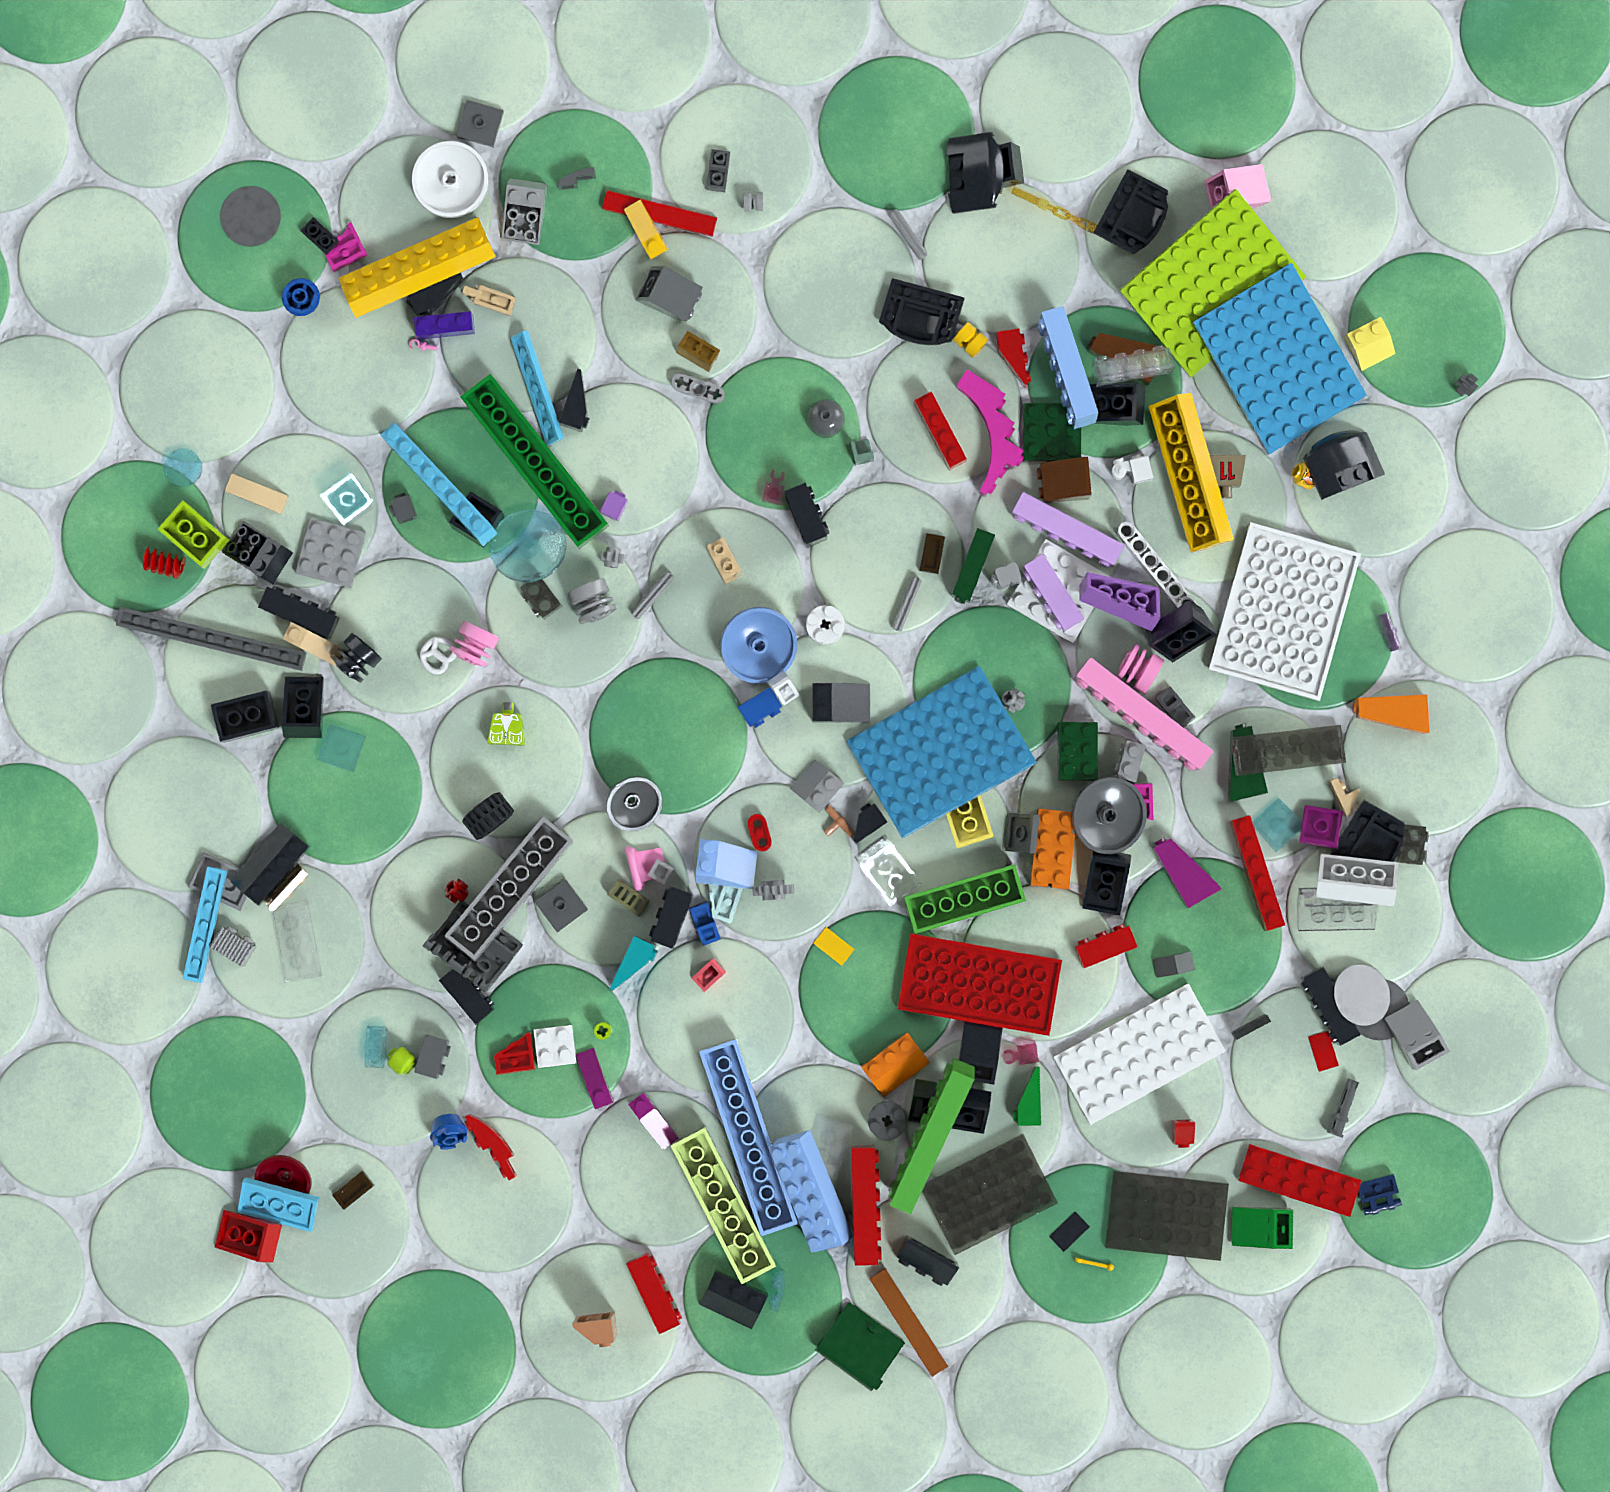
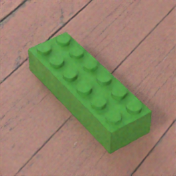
M1015 864L904 897L914 934L1026 901Z

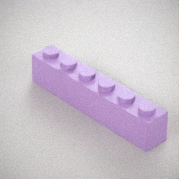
M1024 492L1021 494L1012 512V515H1014L1013 519L1022 524L1024 522L1031 524L1030 528L1037 532L1044 531L1048 533V537L1052 540L1058 541L1060 539L1065 542L1064 545L1072 550H1075V548L1081 550L1083 556L1092 559V557L1098 559V563L1106 568L1115 565L1125 546Z

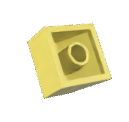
M1382 317L1348 333L1344 337L1361 371L1396 354L1391 335Z

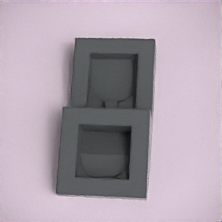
M595 168L581 169L565 176L558 181L559 190L578 188V180L596 179Z
M1171 687L1155 698L1167 715L1183 728L1195 719L1194 714Z

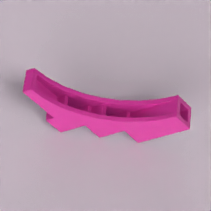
M967 369L957 384L956 389L967 396L975 405L988 430L991 447L990 466L987 477L979 491L981 495L986 497L988 493L992 494L995 490L997 478L1002 479L1006 473L1007 468L1005 466L1011 469L1015 465L1019 467L1024 459L1022 456L1023 450L1005 439L1006 437L1010 438L1015 431V428H1013L1015 422L996 411L997 409L1001 410L1004 406L1006 394Z

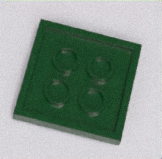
M1024 403V461H1058L1081 457V427L1073 429L1072 424H1068L1066 413H1068L1067 407H1063L1062 403Z

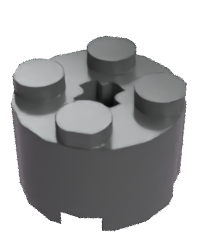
M893 1101L878 1103L872 1108L868 1118L870 1131L881 1140L896 1139L903 1133L907 1123L905 1111L899 1104ZM886 1115L891 1116L890 1120L893 1121L892 1124L889 1123V1126L884 1125L885 1122L882 1121V1118H886Z

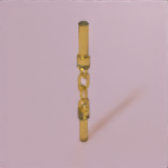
M1015 186L1011 194L1037 205L1038 208L1044 211L1046 209L1050 210L1061 219L1071 220L1077 223L1078 227L1092 234L1098 225L1085 218H1077L1071 215L1068 210L1059 206L1054 207L1049 204V201L1031 195ZM1058 209L1066 213L1065 217L1057 214ZM1082 221L1087 223L1086 227L1081 225Z

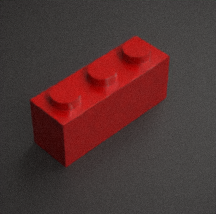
M1123 923L1113 927L1114 931L1107 933L1105 930L1095 934L1096 938L1090 941L1088 938L1077 941L1078 945L1075 946V950L1082 968H1087L1137 948L1138 946L1130 926H1124Z

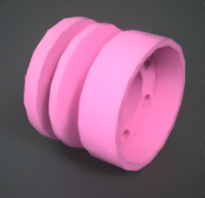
M463 621L458 632L465 638L464 640L454 639V642L461 646L459 649L451 646L449 650L458 658L472 665L486 667L487 663L480 658L484 656L490 659L491 656L484 650L485 648L495 649L500 638L471 623Z
M1135 644L1121 662L1117 678L1122 680L1125 674L1128 675L1125 684L1135 679L1134 689L1145 695L1156 678L1164 659L1155 654H1152L1148 660L1145 659L1147 650L1144 648L1141 654L1138 655L1137 652L1140 646Z

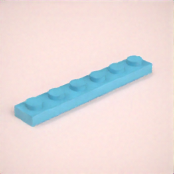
M522 331L510 339L546 445H552L564 439L529 332Z
M207 867L183 975L185 980L203 983L210 953L209 946L214 935L227 870Z

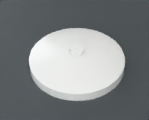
M456 141L440 142L426 149L417 159L412 173L413 190L421 205L432 214L444 218H458L474 211L484 200L489 185L488 170L482 157L470 146Z

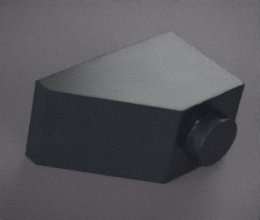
M867 803L860 808L861 813L858 815L854 837L855 844L887 823V820L875 803L873 805Z

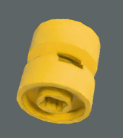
M968 322L957 333L953 342L960 348L965 347V352L974 358L989 339L982 333H977L976 328Z

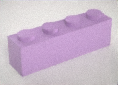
M1044 554L1023 566V576L1028 582L1031 580L1034 588L1032 589L1038 598L1041 597L1045 602L1043 607L1048 614L1052 613L1055 620H1053V623L1058 630L1062 629L1065 632L1085 619Z

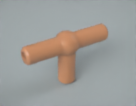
M831 805L825 808V811L834 820L824 830L827 836H830L839 827L849 837L855 834V831L845 822V818L840 816Z

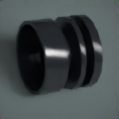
M351 633L344 641L345 645L349 648L347 652L338 648L337 651L342 657L340 658L333 653L331 659L345 675L361 683L364 679L358 673L361 671L368 676L369 673L364 666L367 664L375 668L382 658L354 633Z

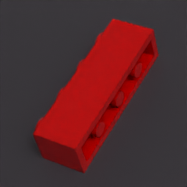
M932 391L914 400V405L948 470L950 471L965 463L967 458Z
M647 1252L628 1261L626 1265L658 1333H664L680 1325L682 1315L679 1309H675L672 1304L674 1298L670 1290L666 1291L663 1285L666 1281L662 1273L658 1274L655 1268L658 1265L653 1255L650 1256Z

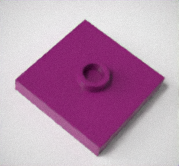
M1305 805L1299 843L1337 849L1343 811Z

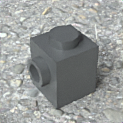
M401 493L394 496L395 499L391 500L392 505L389 508L392 517L396 516L399 524L418 519L409 494Z

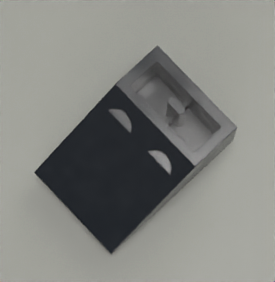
M242 521L224 549L223 554L273 585L293 552Z
M965 1021L958 1060L975 1067V1082L994 1085L1003 1028Z

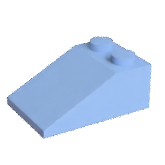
M700 839L696 883L752 889L757 852L721 841Z

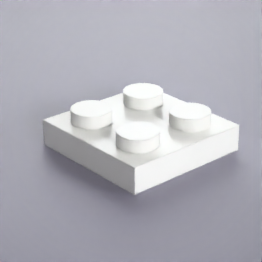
M572 1025L534 1029L538 1068L577 1063Z

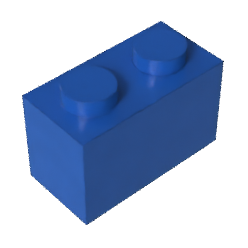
M769 687L740 705L738 709L749 727L754 726L757 728L765 723L763 719L770 716L773 718L781 713L782 705Z

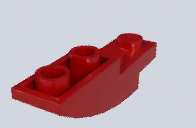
M472 1114L465 1116L466 1121L464 1123L467 1129L473 1131L476 1136L473 1139L477 1147H482L483 1151L490 1147L492 1150L489 1152L494 1161L498 1160L501 1166L499 1171L503 1178L507 1177L508 1180L515 1178L517 1174L509 1161V1158L515 1154L503 1137L480 1118Z

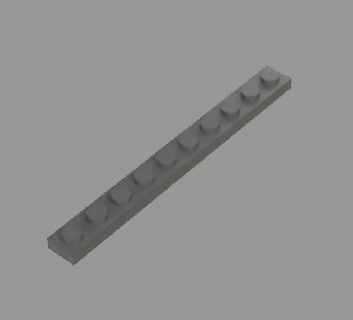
M120 607L116 626L299 671L303 670L307 652Z

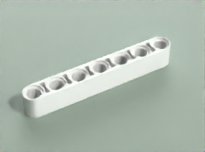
M1130 522L1121 523L1116 531L1118 538L1175 609L1179 608L1183 601L1191 600L1197 604L1135 526ZM1128 527L1131 530V534L1124 536L1121 533V528ZM1134 542L1142 543L1143 549L1136 551L1133 548ZM1147 556L1154 558L1155 564L1153 566H1148L1145 563ZM1159 571L1166 573L1167 578L1165 581L1158 579L1157 573ZM1171 586L1178 588L1179 593L1177 596L1170 594L1169 588Z

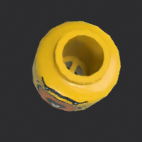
M1305 462L1297 464L1291 474L1293 482L1304 489H1312L1315 485Z

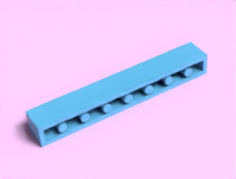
M395 422L381 434V437L482 546L497 534L493 526Z

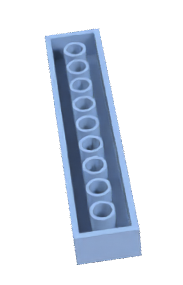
M737 1039L699 1051L760 1235L763 1236L798 1224L793 1206L768 1147L772 1143Z

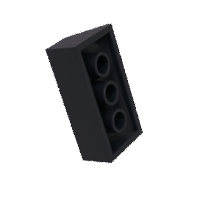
M280 823L230 882L256 905L260 906L310 847Z
M915 1079L908 1121L920 1123L922 1115L924 1113L927 1114L929 1100L932 1096L935 1097V1089L938 1082ZM970 1088L951 1129L984 1134L992 1092Z

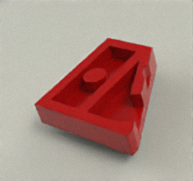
M530 1032L524 1034L525 1036L494 1055L497 1075L535 1070Z

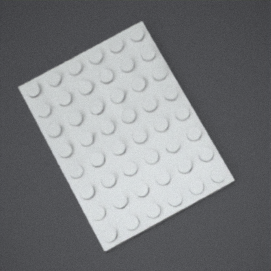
M1250 522L1208 670L1320 701L1361 554Z

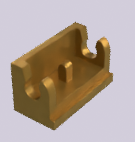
M687 331L679 343L676 353L710 372L720 350Z

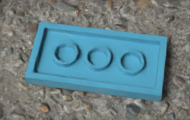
M245 1177L242 1182L237 1212L312 1232L319 1197Z

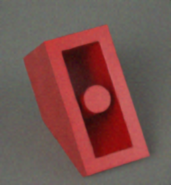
M1191 1119L1172 1120L1173 1144L1178 1145V1148L1190 1147L1189 1144H1194L1195 1121Z

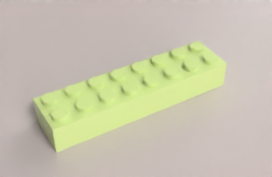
M706 1126L672 1143L671 1148L741 1284L776 1267V1262L763 1237L760 1235L759 1229Z

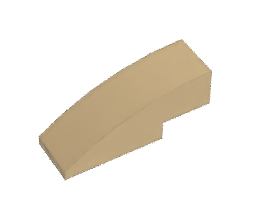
M232 473L225 488V492L280 514H282L289 497Z

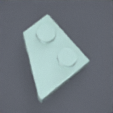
M709 884L712 917L732 924L743 888Z

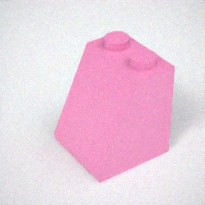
M1262 164L1224 169L1205 180L1211 209L1234 189L1240 192L1252 209L1261 207L1271 201L1266 174Z

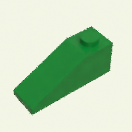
M1039 1066L1034 1067L1017 1103V1110H1013V1121L1017 1122L1018 1126H1041Z

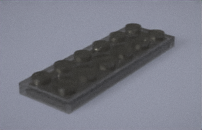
M1341 725L1231 738L1236 776L1346 763Z

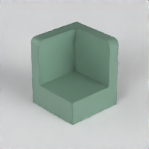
M869 439L856 442L854 440L850 441L855 466L874 461Z

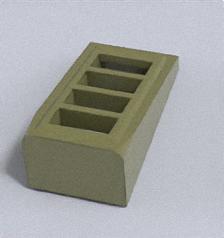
M619 879L607 894L637 916L642 914L650 902ZM620 886L624 887L617 897L615 895ZM628 890L630 893L627 896V898L624 901L621 900L623 895ZM633 895L637 896L631 905L627 904ZM641 899L643 902L637 910L634 909L637 902Z

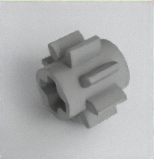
M606 547V552L601 551L600 560L604 561L605 567L618 568L619 564H623L624 554H620L621 549Z
M1013 688L1012 691H1006L1002 697L1004 708L1012 713L1015 710H1021L1025 705V699L1023 698L1025 694L1016 688Z

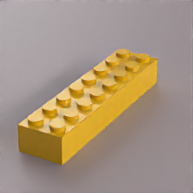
M476 217L343 275L338 279L355 318L496 256L479 217Z
M1192 393L1177 394L1150 405L1149 410L1190 552L1206 550L1234 540Z

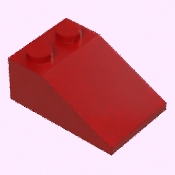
M223 1210L214 1248L257 1262L273 1263L282 1225L253 1216Z

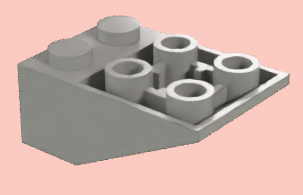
M510 178L506 187L501 240L534 245L540 244L548 184Z
M1418 1000L1384 1018L1413 1070H1418L1450 1052L1441 1034Z

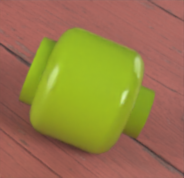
M405 1047L393 1048L387 1055L389 1058L387 1066L398 1075L409 1074L416 1065L414 1062L415 1056Z

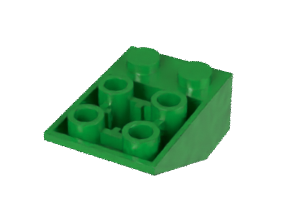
M1232 1207V1246L1293 1249V1210L1291 1208Z

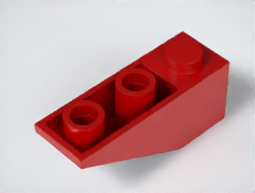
M1020 328L997 331L996 339L999 355L1021 385L1027 388L1028 382H1031L1030 371H1026L1025 364L1028 363L1027 352H1023L1022 345H1025L1024 333H1020Z

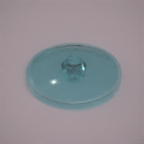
M522 510L507 516L496 527L495 531L497 534L490 540L491 558L499 572L513 581L523 583L542 580L555 572L561 565L567 548L566 537L560 524L554 517L539 510Z

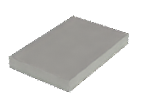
M204 852L188 887L202 893L208 866L227 870L221 903L241 911L247 896L230 882L241 868Z

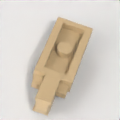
M475 285L474 289L464 286L462 292L463 295L471 297L470 302L507 316H511L516 302V297L482 285Z

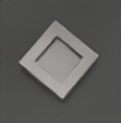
M657 859L647 876L664 885L674 868Z

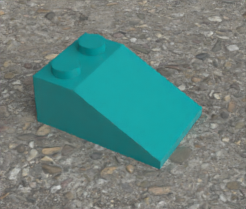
M634 936L609 989L612 991L617 989L646 966L649 961H654L658 950H655L657 945Z

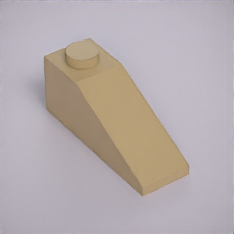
M292 622L282 638L334 666L336 664L331 659V655L334 653L338 657H342L337 651L341 647Z

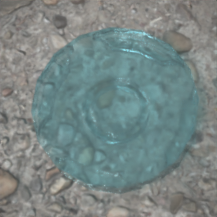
M185 448L170 452L163 465L167 479L180 487L196 483L202 473V462L199 456L192 450Z

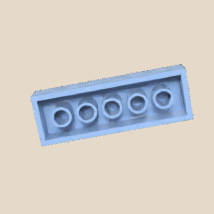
M1064 306L1041 312L1037 328L1040 336L1044 337L1043 347L1045 353L1050 355V369L1056 373V378L1054 379L1057 389H1061L1062 396H1060L1062 405L1067 407L1068 413H1066L1068 424H1072L1073 429L1094 424L1097 420L1098 410Z
M811 1130L777 1139L768 1147L811 1252L844 1245L853 1237V1233Z

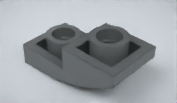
M711 149L707 190L726 192L730 151Z

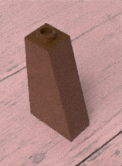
M1099 333L1097 337L1093 336L1088 344L1091 347L1088 353L1146 385H1149L1169 350L1165 347Z

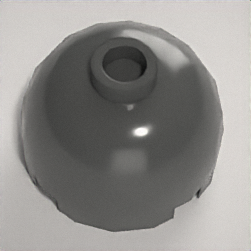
M829 399L815 402L807 414L809 428L816 436L822 438L835 436L841 431L845 422L844 411L841 406Z

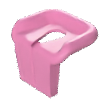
M625 847L624 852L628 860L635 891L642 890L646 881L652 880L647 875L655 861L659 859L664 862L661 848L638 852L633 847Z

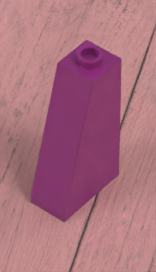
M1163 837L1155 842L1156 846L1152 849L1186 908L1192 907L1222 889L1171 838L1166 840Z

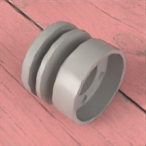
M604 578L582 585L568 593L573 606L582 605L575 612L576 615L585 614L578 619L580 624L599 621L617 610L615 604L606 606L613 601V598H603V595L609 591Z

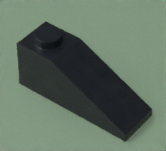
M461 272L408 295L417 317L433 315L432 312L441 306L463 279Z
M577 368L559 424L582 432L583 428H587L590 418L587 417L588 411L583 374L581 369Z

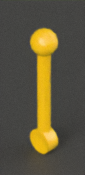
M1077 1257L1074 1259L1075 1262L1107 1268L1108 1271L1114 1269V1265L1111 1263L1107 1265Z

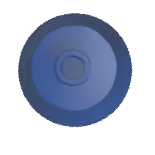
M304 278L290 281L282 293L284 307L288 312L296 316L309 315L317 308L320 301V293L317 286L312 281Z
M444 1114L433 1120L430 1140L433 1142V1146L438 1145L441 1150L456 1148L455 1144L467 1141L468 1129L458 1115Z

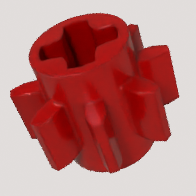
M459 878L457 881L451 880L445 887V892L447 893L445 897L455 904L457 901L463 902L468 897L469 891L467 888L469 886Z

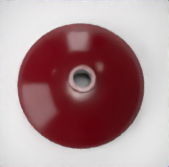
M273 1155L265 1158L257 1166L254 1180L309 1194L312 1187L311 1175L307 1168L300 1161L286 1155Z

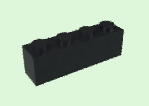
M273 585L272 588L266 587L258 608L331 639L340 619L335 616L337 612L328 608L325 611L318 608L319 604L310 600L307 603L300 601L302 597L293 593L288 596L283 593L284 589Z
M1319 967L1300 977L1303 981L1300 984L1304 992H1309L1312 998L1310 999L1311 1005L1315 1010L1318 1009L1321 1014L1319 1019L1324 1027L1327 1026L1331 1032L1328 1035L1333 1044L1337 1043V1045L1342 1046L1361 1035L1356 1025L1347 1020L1339 1011L1334 998V985L1324 967Z

